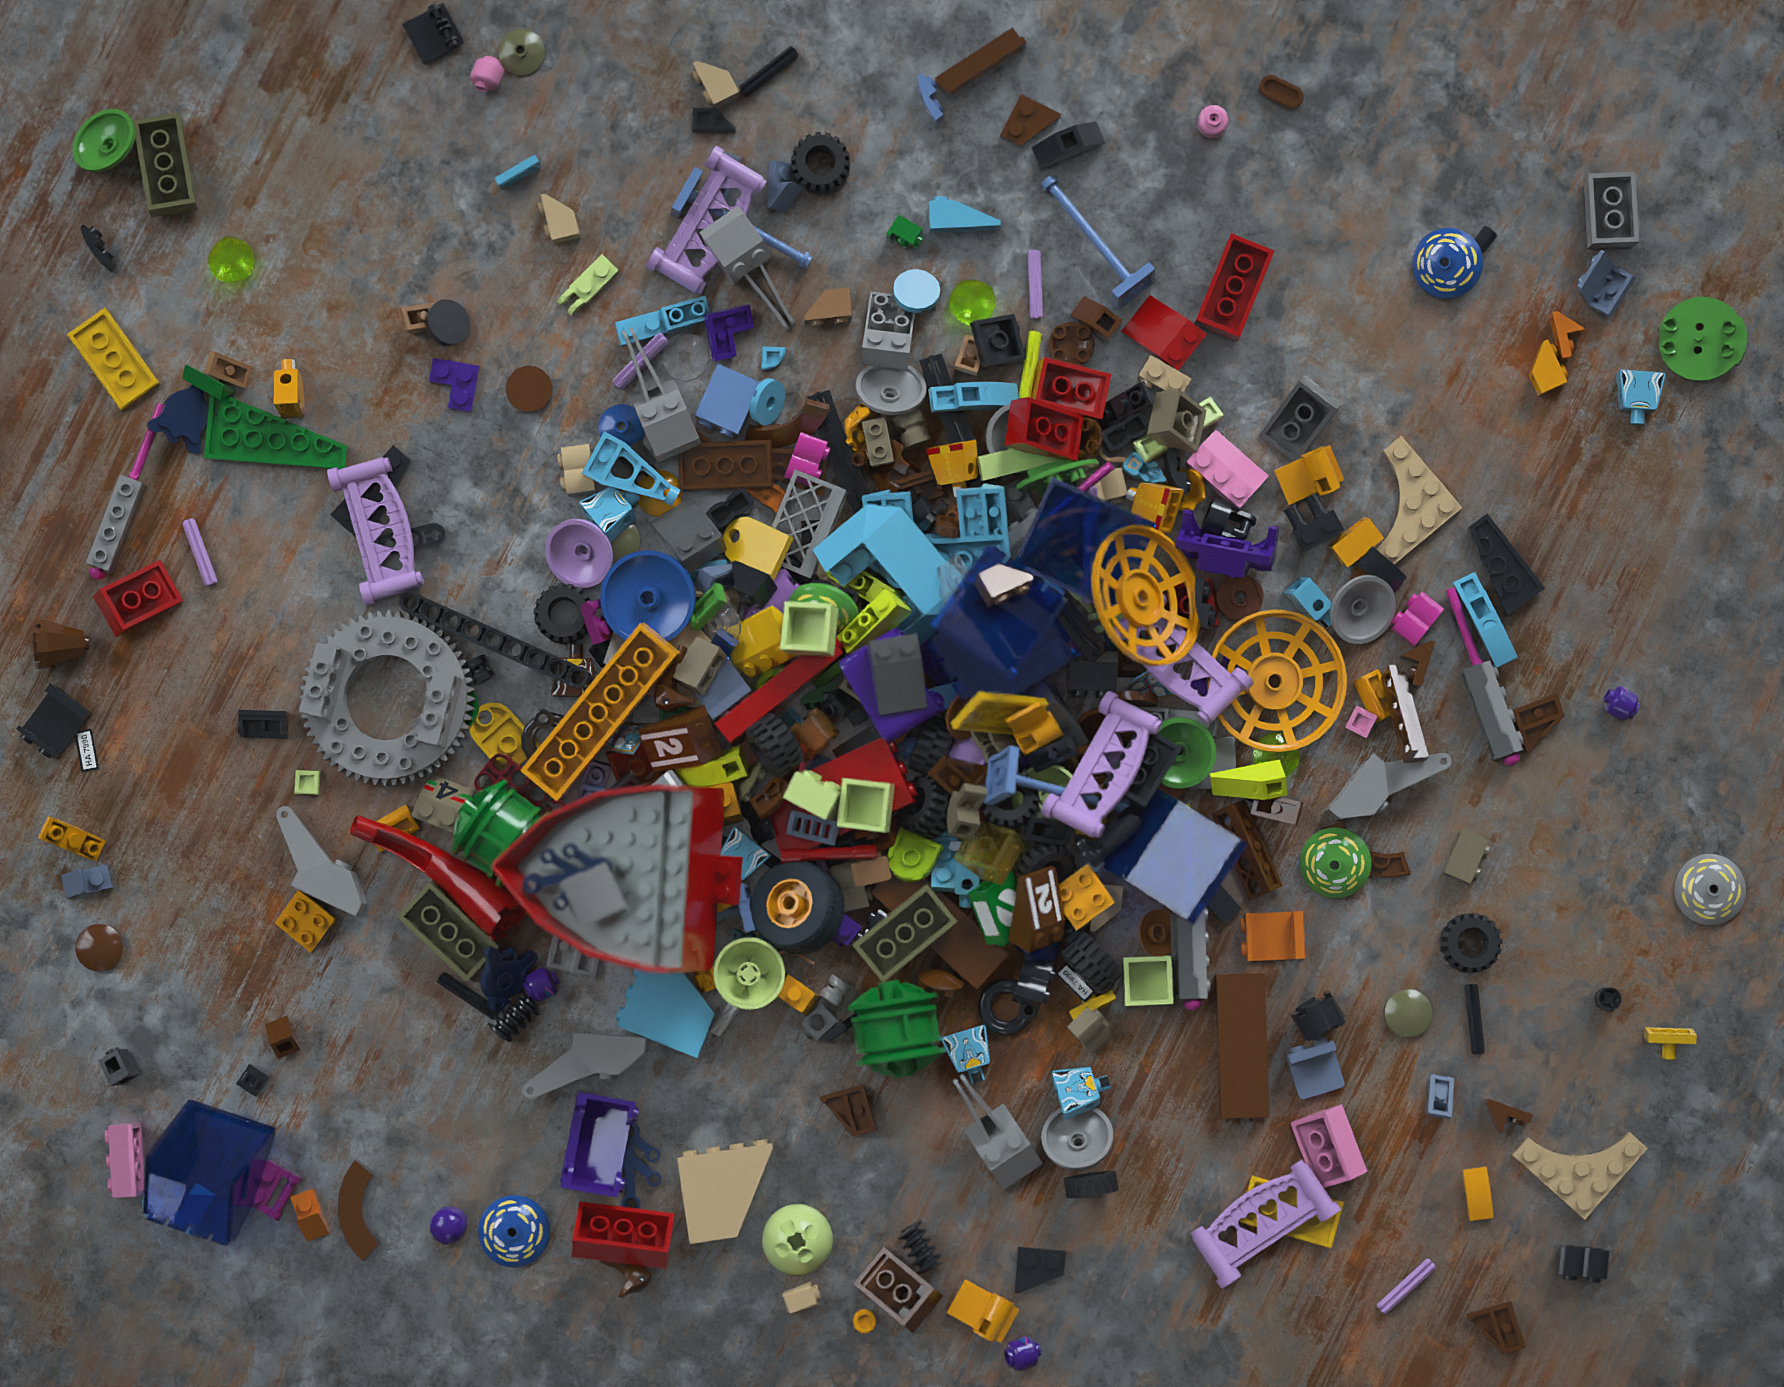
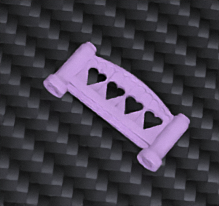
M717 145L704 165L711 169L712 172L665 251L656 247L645 266L651 271L657 270L693 293L697 292L698 294H701L707 283L703 280L704 276L718 264L710 249L703 245L696 229H705L714 222L708 209L726 208L731 211L739 206L747 216L753 193L755 191L760 193L767 182L763 179V176L723 153L724 149ZM720 188H739L742 194L739 198H736L737 203L735 206L731 207L727 204ZM684 249L705 250L706 256L700 259L701 264L699 267L691 265Z
M383 457L343 469L335 467L327 470L333 492L341 490L344 492L368 577L367 582L359 584L365 606L375 604L376 600L418 589L424 585L421 572L414 571V547L409 519L401 498L387 475L388 472L392 471L390 460ZM373 483H379L381 486L379 491L383 494L381 502L362 498L363 494ZM381 505L387 508L386 515L390 518V522L387 525L368 520ZM387 528H391L394 533L392 537L396 540V545L393 548L374 543ZM393 551H398L400 554L399 561L402 562L403 566L399 571L381 566Z
M1163 595L1165 605L1168 601L1166 597ZM1123 617L1119 623L1128 632V621ZM1160 618L1153 624L1155 628H1159L1158 635L1165 629L1167 621ZM1175 624L1171 635L1164 641V644L1166 646L1176 644V651L1181 645L1186 631L1181 626ZM1114 626L1113 629L1122 641L1127 640ZM1137 627L1136 638L1140 639L1139 633L1146 631L1145 627ZM1196 641L1190 651L1174 663L1155 667L1144 665L1152 676L1165 688L1182 700L1197 707L1200 711L1197 716L1205 724L1213 722L1243 690L1248 691L1254 685L1252 679L1238 667L1230 674ZM1136 645L1138 655L1149 660L1163 659V657H1159L1156 654V649H1158L1156 646L1142 647ZM1193 661L1190 679L1183 680L1180 677V673L1174 672L1173 666L1175 664ZM1211 677L1208 694L1205 697L1199 696L1197 690L1192 689L1190 683L1194 680Z
M1111 691L1104 695L1099 706V712L1106 715L1061 798L1051 793L1041 809L1042 816L1048 819L1055 818L1093 838L1101 836L1105 825L1101 824L1102 819L1118 804L1132 784L1142 763L1149 735L1152 733L1158 734L1162 726L1159 718L1119 699V695ZM1136 732L1137 737L1132 740V746L1129 749L1122 747L1115 734ZM1123 752L1126 756L1124 760L1120 761L1121 766L1118 769H1112L1104 754ZM1113 773L1114 778L1112 781H1109V787L1106 790H1101L1092 774ZM1094 793L1102 794V800L1097 802L1098 807L1094 811H1090L1080 796Z
M1302 1159L1290 1167L1292 1172L1289 1175L1265 1182L1239 1197L1217 1217L1208 1229H1204L1201 1226L1190 1233L1193 1237L1192 1240L1218 1277L1216 1281L1221 1289L1241 1276L1236 1268L1237 1266L1314 1215H1317L1319 1220L1323 1222L1341 1210L1337 1202L1331 1200L1308 1164L1304 1163ZM1288 1186H1295L1297 1189V1208L1278 1199V1194L1281 1191H1286ZM1269 1199L1276 1200L1277 1221L1260 1214L1258 1207L1262 1204L1266 1205ZM1249 1212H1254L1257 1215V1234L1241 1228L1238 1225L1239 1219L1246 1218ZM1230 1225L1237 1228V1247L1227 1244L1218 1238V1234L1221 1231H1226Z

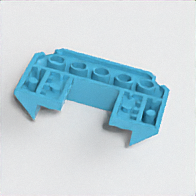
M983 484L980 488L957 489L959 537H945L937 533L924 534L963 579L962 584H974L978 573L998 564L1004 565L1011 557L1005 491L1002 486ZM889 489L862 496L863 507L866 504L901 507L913 521L911 492L890 493ZM877 559L869 565L876 573L878 572L888 580L891 586L901 588Z
M866 504L813 548V552L825 572L829 570L842 586H845L877 559L907 594L903 599L913 612L897 627L905 635L917 633L919 646L960 613L963 579L901 507Z

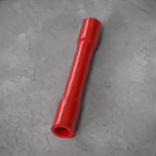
M876 844L836 848L781 849V863L836 859H877Z

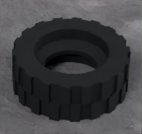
M1116 1171L1091 1172L1064 1178L1066 1198L1098 1196L1119 1190Z

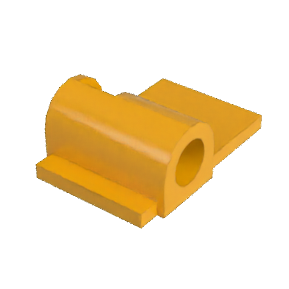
M1330 445L1318 447L1301 455L1300 459L1274 470L1288 505L1316 492L1320 496L1329 494L1341 487L1339 482L1344 480Z
M1040 701L1005 719L1013 730L1012 733L1025 756L1063 736L1056 719L1050 711H1046Z
M965 1279L947 1313L973 1327V1331L993 1343L995 1340L1002 1343L1020 1309L1015 1307L1013 1302L995 1292L992 1294Z

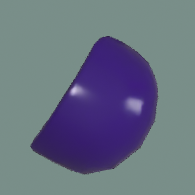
M455 1206L440 1208L430 1220L431 1235L436 1241L445 1245L457 1242L467 1231L468 1227L466 1215Z

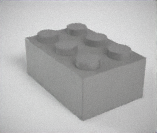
M1635 172L1587 174L1583 179L1587 249L1635 247L1639 242Z

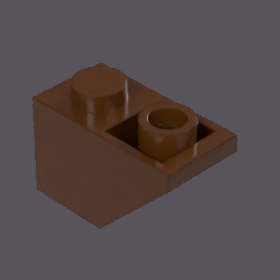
M1085 296L1070 314L1071 317L1082 325H1086L1090 331L1107 343L1122 325L1123 319L1105 306Z

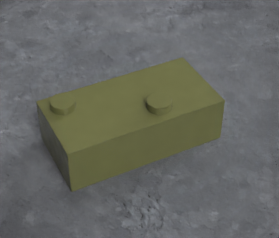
M180 113L133 120L147 208L151 218L198 210L184 124Z
M433 880L397 916L466 982L486 963L485 949L493 946L498 950L502 946L498 941H493Z
M925 884L853 942L852 945L878 978L884 982L957 923V921L931 888Z

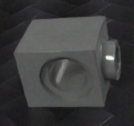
M820 1004L801 1022L804 1026L801 1031L809 1040L813 1037L818 1040L838 1020L823 1004ZM817 1016L821 1017L825 1022L823 1029L820 1031H816L811 1027V1020Z

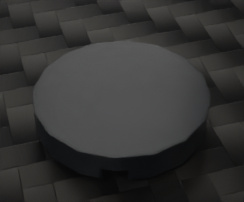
M440 300L431 305L426 311L425 325H427L429 330L427 332L438 344L443 346L457 345L469 335L471 327L470 318L466 310L459 303L453 300Z

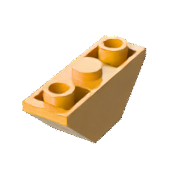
M50 816L47 817L38 836L43 841L94 862H97L106 843V840Z

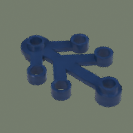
M568 843L562 849L563 856L567 859L575 858L586 865V867L577 868L556 855L553 849L546 848L540 853L541 862L544 864L551 863L564 872L543 877L538 873H531L524 878L523 887L526 892L535 894L545 886L558 884L575 874L585 872L603 862L607 863L612 873V864L605 857L597 856L592 858L579 850L576 844ZM567 847L573 849V855L567 852ZM545 852L551 855V860L545 858ZM529 881L535 883V888L529 886ZM564 890L553 900V907L558 911L564 910L569 905V900ZM558 899L564 901V906L558 904Z
M632 1121L630 1128L633 1133L627 1139L622 1170L625 1168L626 1196L622 1199L621 1207H628L627 1201L632 1199L636 1202L634 1208L640 1209L641 1201L636 1196L635 1169L647 1179L648 1184L651 1186L660 1184L662 1178L658 1172L652 1171L634 1154V1144L646 1154V1158L650 1162L659 1160L660 1151L657 1148L651 1147L639 1136L640 1128L637 1123ZM651 1150H655L658 1155L656 1159H651L649 1157V1152ZM652 1174L658 1176L659 1180L657 1183L650 1181Z

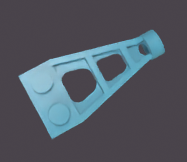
M606 432L602 434L581 473L602 485L659 499L670 506L673 505L680 492V489L668 483L625 442ZM620 456L625 457L634 467V472L628 479L614 477L611 474V468ZM640 471H644L654 478L655 483L651 489L635 485L634 481ZM670 489L667 496L665 497L663 495L664 490Z

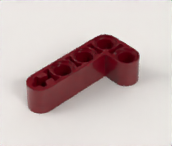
M500 752L495 754L474 780L475 788L481 791L485 789L479 783L481 776L490 777L492 785L505 779L509 782V786L514 788L522 797L534 806L540 807L543 814L552 811V807L549 804H546L545 808L541 805L549 796L545 791L544 797L541 800H535L532 797V789L539 786L526 775V781L523 785L514 783L513 775L521 772L520 770L523 766L506 753ZM498 757L504 758L507 761L506 769L498 770L494 765L495 759ZM552 798L549 801L553 805L559 803L561 805L560 808L567 805L563 799L556 801Z

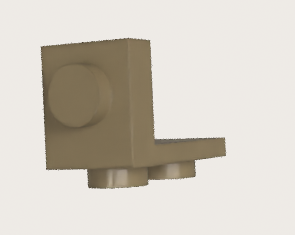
M885 417L871 418L868 421H863L862 425L870 465L875 467L893 463L894 458Z

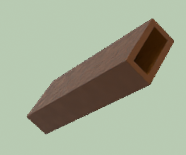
M890 870L891 878L873 883L871 887L874 890L871 894L892 912L925 884L931 888V882L926 878L917 882H905L898 879ZM933 891L956 919L957 923L928 946L977 990L1009 954L997 944L987 945L981 928L942 892Z
M1216 974L1215 993L1220 1118H1225L1226 1123H1240V1118H1249V1122H1264V1117H1269L1265 974Z

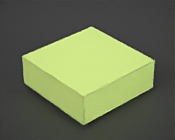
M296 770L294 794L319 795L321 772Z

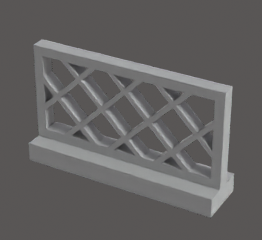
M796 469L794 470L772 525V528L777 529L780 523L788 520L793 532L788 535L794 536L799 546L798 549L786 554L785 559L787 563L783 562L782 567L814 579L820 562L813 552V548L833 533L849 493L848 490ZM798 476L807 479L810 489L799 494L795 487ZM812 482H815L819 485L813 487ZM823 486L832 489L829 499L820 502L815 490ZM792 490H793L794 493H795V495L792 496V497H790V495H791V493H792ZM812 492L817 504L804 509L800 496ZM797 498L801 511L789 516L786 505L788 501ZM826 504L825 509L823 511L821 505ZM819 507L822 515L821 519L811 524L806 512ZM783 513H785L786 517L781 519ZM803 514L808 526L795 531L791 518ZM817 526V529L814 533L813 527ZM810 529L813 539L811 543L802 547L797 534ZM801 551L804 558L800 569L792 566L788 557Z

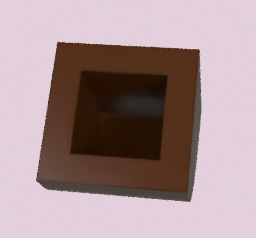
M288 1016L265 1024L270 1046L278 1059L300 1050L297 1036Z

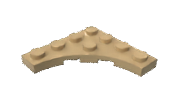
M1402 436L1383 450L1398 480L1400 494L1395 523L1385 540L1376 548L1393 564H1396L1462 509V506Z
M1628 1132L1622 1139L1603 1151L1590 1155L1569 1156L1547 1150L1527 1137L1514 1151L1512 1156L1585 1220L1648 1148Z

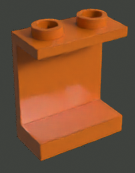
M1303 911L1245 913L1244 918H1240V931L1245 933V942H1241L1242 957L1246 956V961L1305 959Z

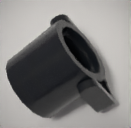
M922 494L911 501L913 522L924 533L934 525L935 517L940 515L948 505L941 500L933 507Z

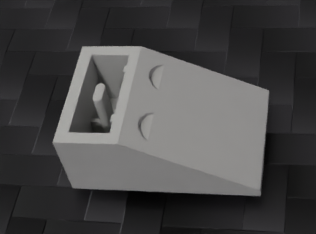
M870 292L862 346V365L908 370L915 313L908 312L899 307L893 294Z

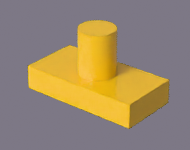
M1112 990L1098 997L1093 994L1085 1003L1083 1002V1005L1069 1011L1072 1020H1074L1087 1007L1091 1011L1095 1008L1100 1011L1117 1002Z
M1645 1027L1644 1037L1648 1043H1663L1662 1058L1676 1059L1677 1044H1696L1697 1035L1693 1029Z

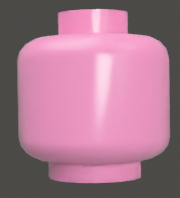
M484 56V58L476 60L470 75V80L475 85L476 90L487 93L499 87L504 74L501 62L491 56Z
M1210 105L1201 111L1197 126L1203 136L1217 138L1225 133L1229 117L1222 107Z

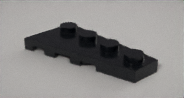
M393 445L384 454L383 458H389L392 471L388 472L387 475L395 489H397L412 461ZM373 483L363 494L362 498L381 502L383 494L379 492L381 489L380 484ZM344 499L330 515L356 537L346 499ZM384 505L379 506L368 520L379 523L386 507Z
M1488 513L1467 528L1506 617L1545 589Z

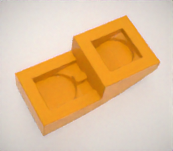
M1479 1167L1462 1170L1469 1220L1494 1218L1487 1168Z

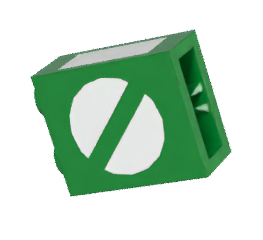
M1013 871L995 872L968 893L987 945L997 944L998 946H1004L1010 943L1008 939L1018 885Z

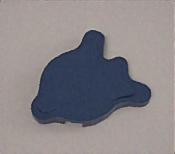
M191 384L186 389L170 394L165 400L160 414L148 421V430L151 432H163L170 443H176L182 437L189 453H199L201 450L200 435L207 425L209 409L204 398V391Z
M493 946L485 949L486 965L481 975L480 985L491 1009L501 1011L511 1001L509 998L516 993H521L524 987L523 983L526 982L525 977L528 970L538 960V955L534 951L528 950L516 958L517 951L513 948H508L502 952H499Z

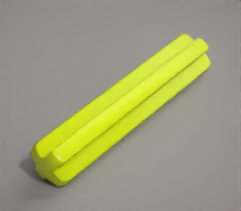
M1037 331L1028 332L1025 354L1027 359L1024 360L1019 398H1031L1042 336Z

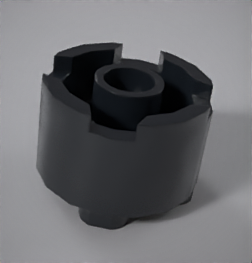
M1330 990L1323 992V998L1318 999L1314 996L1295 1008L1297 1013L1289 1014L1305 1040L1316 1042L1327 1035L1325 1031L1332 1027L1337 1029L1346 1023L1345 1015Z

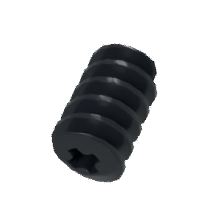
M522 991L523 999L515 996L517 1005L508 1003L511 1011L501 1010L503 1018L494 1017L496 1025L487 1023L502 1040L512 1042L513 1037L511 1033L518 1036L520 1034L518 1027L527 1028L525 1020L529 1022L534 1021L531 1013L537 1016L541 1014L538 1005L524 991Z
M918 1220L901 1230L902 1234L898 1238V1241H907L902 1247L903 1249L911 1248L910 1253L907 1255L908 1258L916 1257L912 1265L921 1266L917 1271L918 1275L924 1274L943 1263L937 1262L941 1257L940 1253L933 1254L937 1248L936 1245H928L932 1240L931 1236L923 1237L927 1229H918L922 1224V1220Z

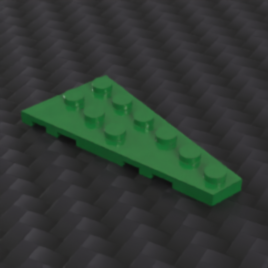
M210 395L205 459L323 469L346 468L348 446L235 398L226 396L219 400Z

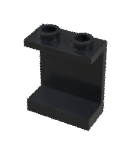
M50 683L45 689V692L48 694L24 726L19 725L16 730L21 732L19 736L30 745L33 742L40 746L38 751L49 759L52 756L60 758L93 713L59 687Z

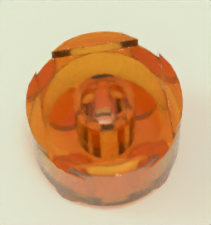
M814 708L806 715V719L802 724L797 722L789 729L802 749L804 763L807 760H812L829 746V739L831 737L836 739L840 734V731L823 711H819L817 708Z

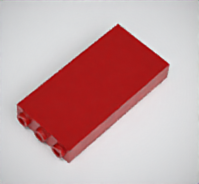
M836 637L834 657L801 655L715 723L716 726L734 747L746 737L745 730L767 713L775 714L811 686L813 681L844 658V646Z
M882 737L810 770L822 776L821 781H831L841 787L843 778L895 784L892 813L917 802L915 797L918 794L913 783H908L905 776L908 774L904 762H899L896 756L898 748L895 742L888 743ZM787 799L774 813L768 816L776 833L774 839L780 853L781 849H816L826 844L786 834L791 811L817 816ZM838 811V813H837V815H836L834 821H838L839 811ZM800 817L798 818L795 831L800 830L802 818ZM808 820L805 831L807 834H809L812 820ZM820 822L817 823L815 836H819ZM827 824L824 838L827 839L831 828L829 824ZM839 827L837 838L853 832L856 828Z

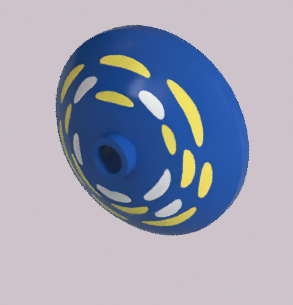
M1456 228L1437 229L1427 234L1417 245L1412 260L1413 273L1420 287L1430 295L1444 299L1456 298L1466 294L1477 284L1483 270V255L1476 240L1468 233ZM1444 258L1449 260V264L1446 267H1443L1441 264Z
M509 1195L499 1198L491 1203L481 1216L478 1226L480 1245L485 1254L499 1265L505 1267L528 1265L540 1257L547 1247L550 1237L548 1217L541 1206L530 1198L520 1195ZM515 1228L517 1231L516 1236L511 1237L508 1234V1230Z

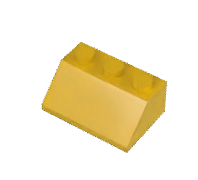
M773 605L725 629L723 632L734 665L749 678H753L797 656V654H787L780 649L784 614Z

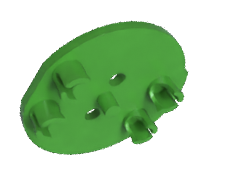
M1694 297L1682 301L1668 312L1661 323L1659 338L1660 354L1666 365L1674 373L1692 381L1716 379L1726 374L1734 366H1739L1745 356L1747 349L1745 323L1742 317H1738L1729 305L1718 299ZM1698 324H1702L1704 328L1703 330L1698 331L1696 330V326ZM1696 347L1702 348L1700 354L1694 352Z
M1061 459L1027 469L1029 477H1026L1024 481L1017 484L1016 488L1018 492L1037 490L1039 500L1044 499L1041 489H1043L1046 498L1053 496L1051 488L1054 486L1060 488V492L1066 493L1065 484L1068 492L1074 490L1073 482L1079 479L1078 476L1081 479H1085V473L1097 468L1099 462L1097 459L1078 462Z

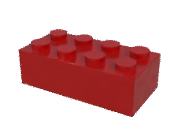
M1231 233L1194 324L1238 342L1275 250Z
M579 1201L572 1238L571 1257L667 1269L673 1235L674 1213Z

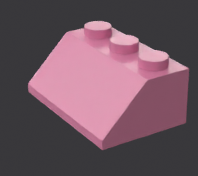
M1217 430L1201 444L1198 452L1193 453L1185 463L1188 469L1196 470L1203 477L1205 484L1226 502L1232 503L1233 508L1238 510L1241 509L1269 477Z
M1342 1104L1290 1123L1305 1163L1308 1164L1323 1188L1354 1179L1368 1172Z
M141 1123L108 1125V1130H105V1143L109 1145L110 1153L106 1156L107 1168L111 1169V1178H108L109 1193H112V1198L144 1195L145 1179Z

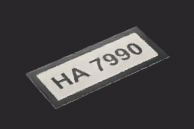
M92 728L81 730L75 736L81 771L86 772L99 769Z
M1067 962L1055 973L1084 1003L1096 992Z

